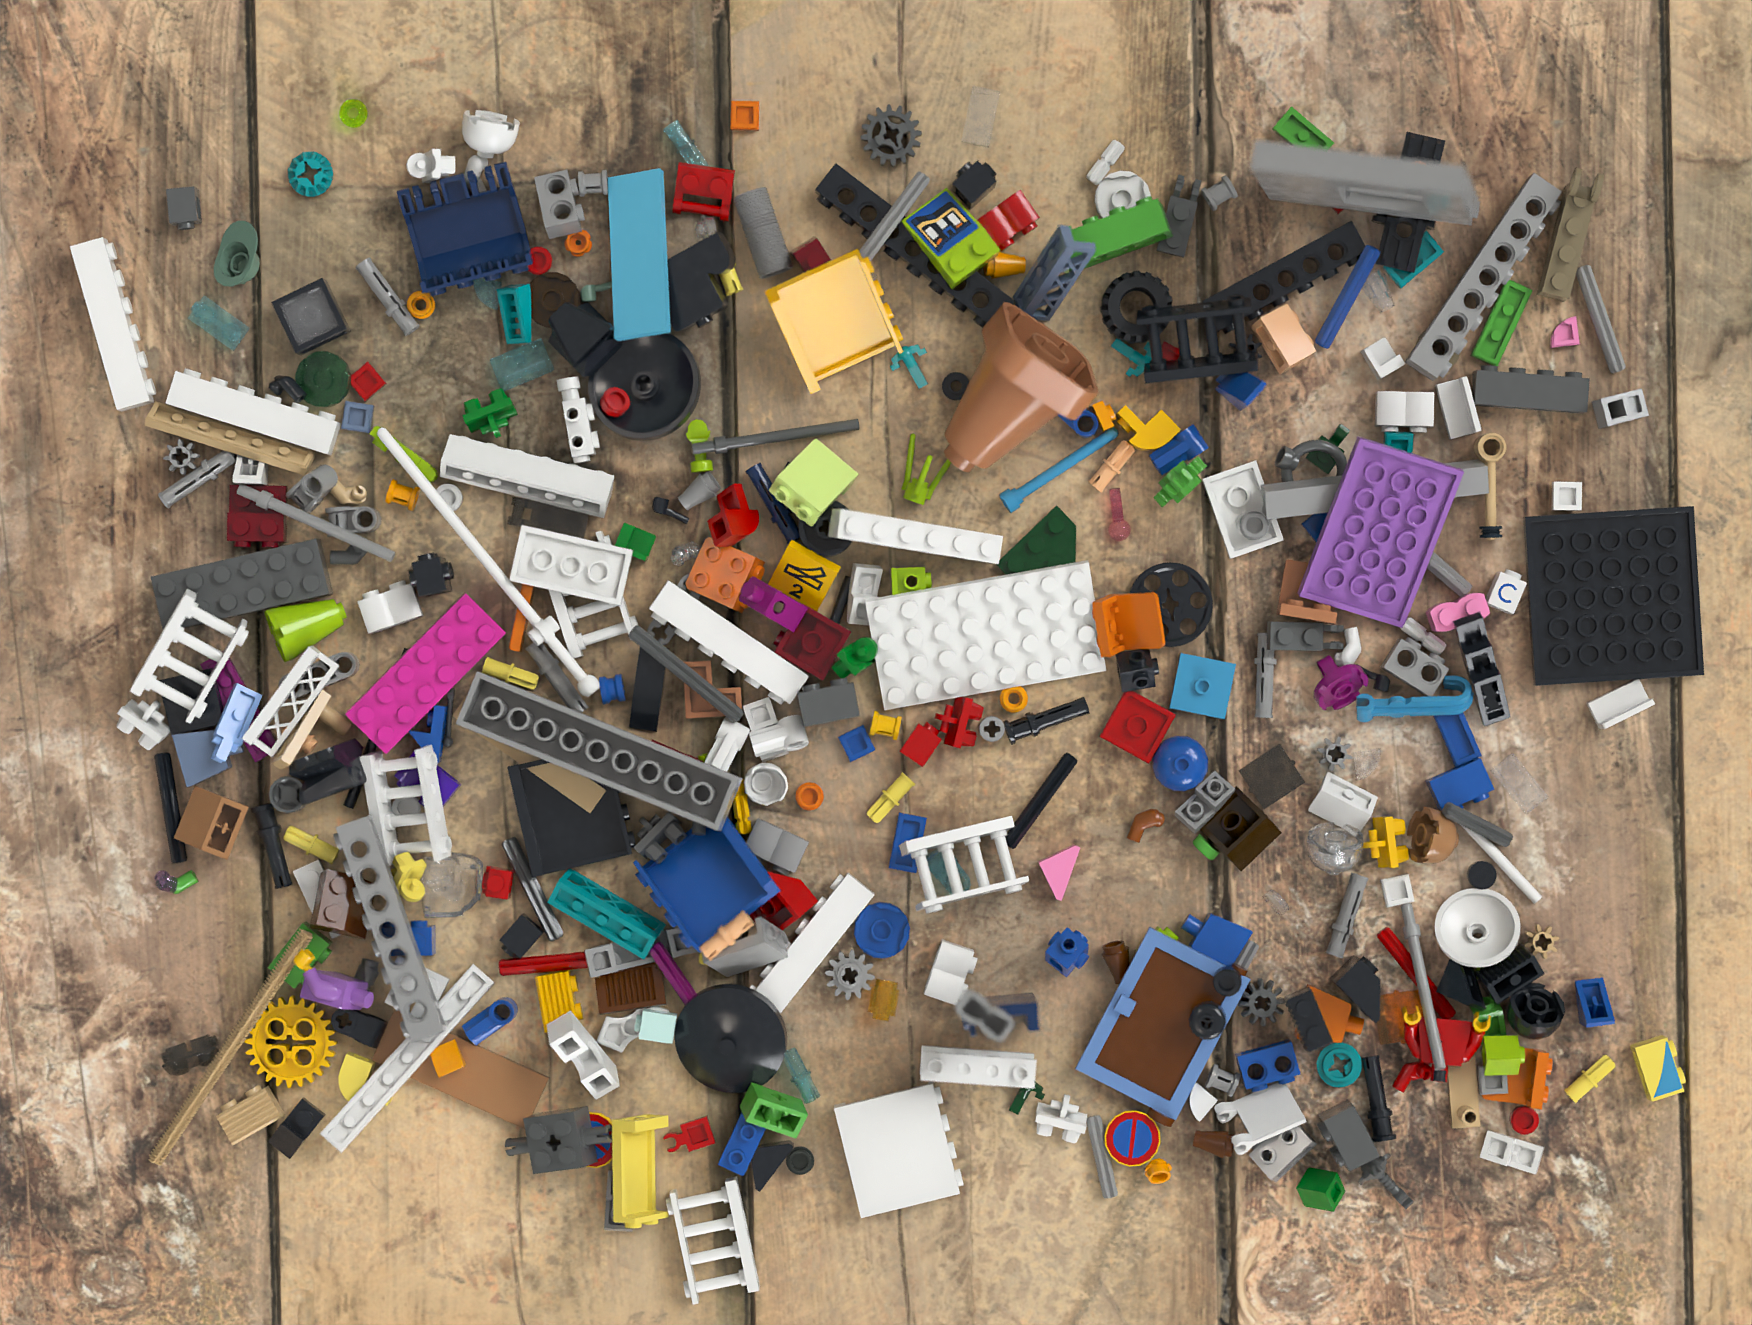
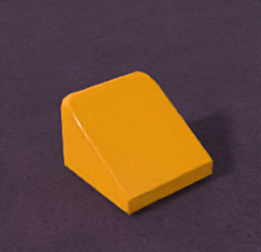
M455 1039L439 1045L430 1054L438 1078L466 1065Z

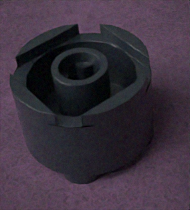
M834 501L820 515L813 526H809L801 519L799 521V535L806 548L823 557L841 554L852 543L850 540L828 537L825 532L819 531V528L823 526V521L828 520L830 524L832 509L849 510L837 501Z

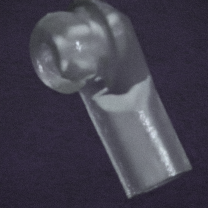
M687 542L676 546L672 550L671 562L674 565L682 566L685 561L697 558L702 546L695 542Z

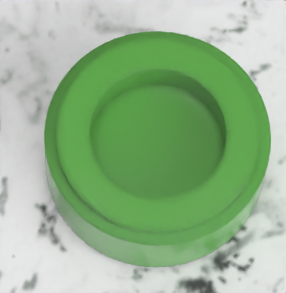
M1201 834L1193 840V845L1209 860H1214L1220 854L1219 850Z

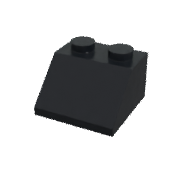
M1353 955L1330 979L1370 1020L1377 1023L1380 1020V978L1375 973L1379 970L1364 956L1360 959Z

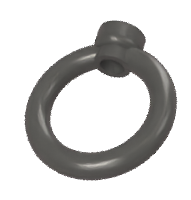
M1309 440L1297 445L1293 449L1283 446L1276 456L1275 466L1281 469L1282 482L1294 481L1292 471L1298 466L1300 457L1312 451H1321L1329 454L1334 459L1337 466L1336 476L1343 475L1347 465L1346 457L1337 446L1330 442Z

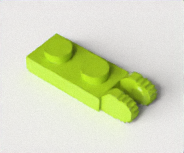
M375 426L370 432V435L375 438L372 443L386 452L388 448L377 435V431L381 427ZM393 437L430 483L435 482L439 474L437 470Z

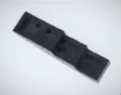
M1477 612L1454 620L1453 624L1482 724L1485 727L1510 718L1501 674L1497 669L1493 648L1488 640L1481 613Z

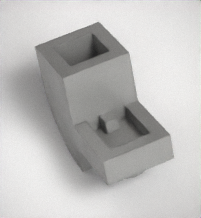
M1642 388L1591 402L1598 429L1649 416Z

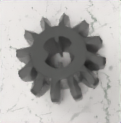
M1257 978L1256 988L1249 982L1247 987L1251 991L1249 993L1244 991L1242 996L1246 997V1000H1240L1237 1004L1240 1007L1247 1006L1240 1014L1242 1017H1247L1251 1014L1249 1023L1252 1025L1256 1023L1258 1017L1261 1026H1266V1017H1269L1270 1021L1275 1023L1277 1020L1273 1015L1274 1011L1281 1015L1284 1013V1010L1277 1007V1004L1286 1003L1283 1001L1284 998H1276L1283 990L1280 987L1272 990L1274 986L1272 980L1266 983L1265 988L1262 978ZM1258 996L1268 997V1001H1265L1267 1006L1263 1009L1260 1006L1255 1007V1003H1258L1255 999Z

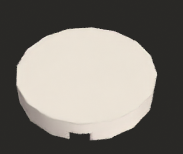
M1117 171L1109 174L1100 182L1095 191L1094 203L1097 213L1101 218L1110 216V210L1125 206V209L1135 207L1136 201L1151 195L1148 185L1141 177L1133 172Z

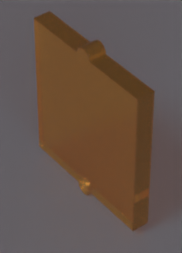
M1418 989L1402 992L1394 990L1393 993L1380 995V1020L1377 1022L1380 1045L1397 1042L1401 1044L1406 1043L1404 1040L1405 1020L1402 1008L1406 1006L1407 1014L1411 1015L1416 1012V1006H1418L1420 1015L1423 1017Z

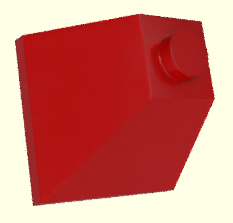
M768 872L781 891L749 916L754 922L755 918L762 917L783 931L806 913L818 900L801 879Z

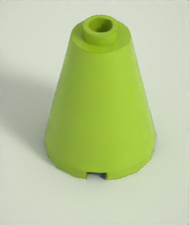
M334 599L275 607L264 612L271 635L273 634L276 647L284 662L292 661L305 652L309 646H314L344 625L343 619L347 618L342 603L336 604Z

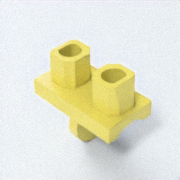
M409 852L396 855L392 861L395 868L391 869V873L399 895L401 894L406 901L418 902L425 894V887L420 882V879L427 865L423 859L414 861Z

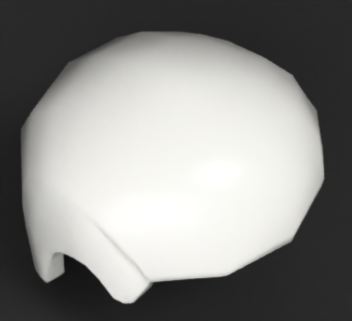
M772 763L757 764L745 774V793L753 802L765 806L782 801L788 790L787 777L780 767Z

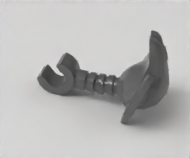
M1387 1153L1361 1166L1362 1177L1358 1181L1360 1185L1365 1181L1378 1179L1405 1209L1414 1203L1395 1184L1394 1180L1385 1173V1165L1392 1156L1391 1154Z

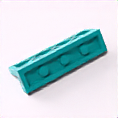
M571 868L558 880L547 902L642 959L648 956L653 944L666 926L662 921Z

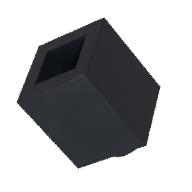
M523 913L499 940L503 943L501 948L510 957L514 958L517 955L521 959L544 933V930Z

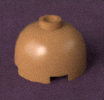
M1423 807L1421 812L1416 811L1413 814L1407 830V836H1412V849L1408 848L1410 858L1414 862L1423 864H1435L1446 860L1459 843V834L1454 821L1442 815L1441 810L1431 807Z

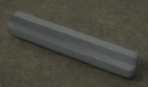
M1451 802L1445 803L1444 808L1441 810V814L1446 818L1503 847L1509 846L1510 841L1513 839V835L1508 831Z

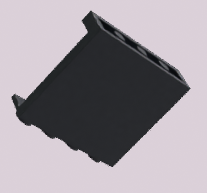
M540 759L507 767L532 877L632 854L631 848L636 846L633 831L627 832L625 821L630 820L627 804H621L618 793H622L621 791L594 781L607 791L592 812L589 813L527 769L550 762Z

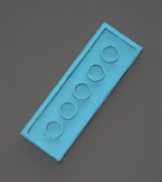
M658 168L608 177L614 339L622 341L670 333L664 171Z

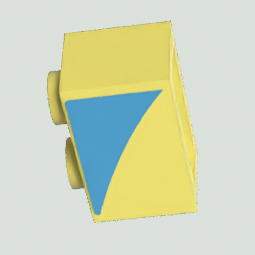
M1660 1035L1630 1045L1648 1100L1653 1102L1684 1092L1682 1084L1686 1083L1681 1067L1676 1066L1674 1057L1677 1056V1051L1672 1040L1668 1041L1667 1037Z

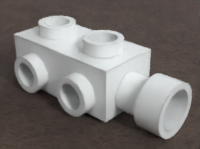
M578 376L556 380L558 392L562 393L564 417L574 464L590 461V456L596 455L595 448H600L597 431L592 432L590 420H595L594 409L591 403L587 404L586 398H579L578 389L581 387ZM577 410V418L570 419V413ZM582 438L583 444L580 447H575V440Z

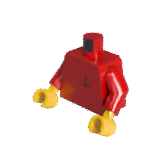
M1406 1006L1402 1008L1405 1020L1404 1040L1412 1056L1419 1059V1063L1432 1064L1430 1081L1447 1083L1449 1066L1461 1067L1462 1063L1469 1062L1480 1048L1485 1031L1490 1027L1491 1016L1488 1015V1019L1485 1022L1478 1021L1479 1012L1474 1014L1473 1026L1470 1021L1436 1018L1446 1068L1435 1070L1425 1020L1420 1015L1419 1007L1416 1006V1012L1411 1015L1407 1014Z

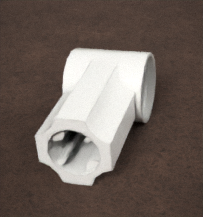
M800 715L787 716L779 720L776 725L749 732L756 757L783 749L795 751L809 744Z
M725 717L715 736L716 741L704 763L727 772L737 751L740 752L751 729L738 722L734 723Z

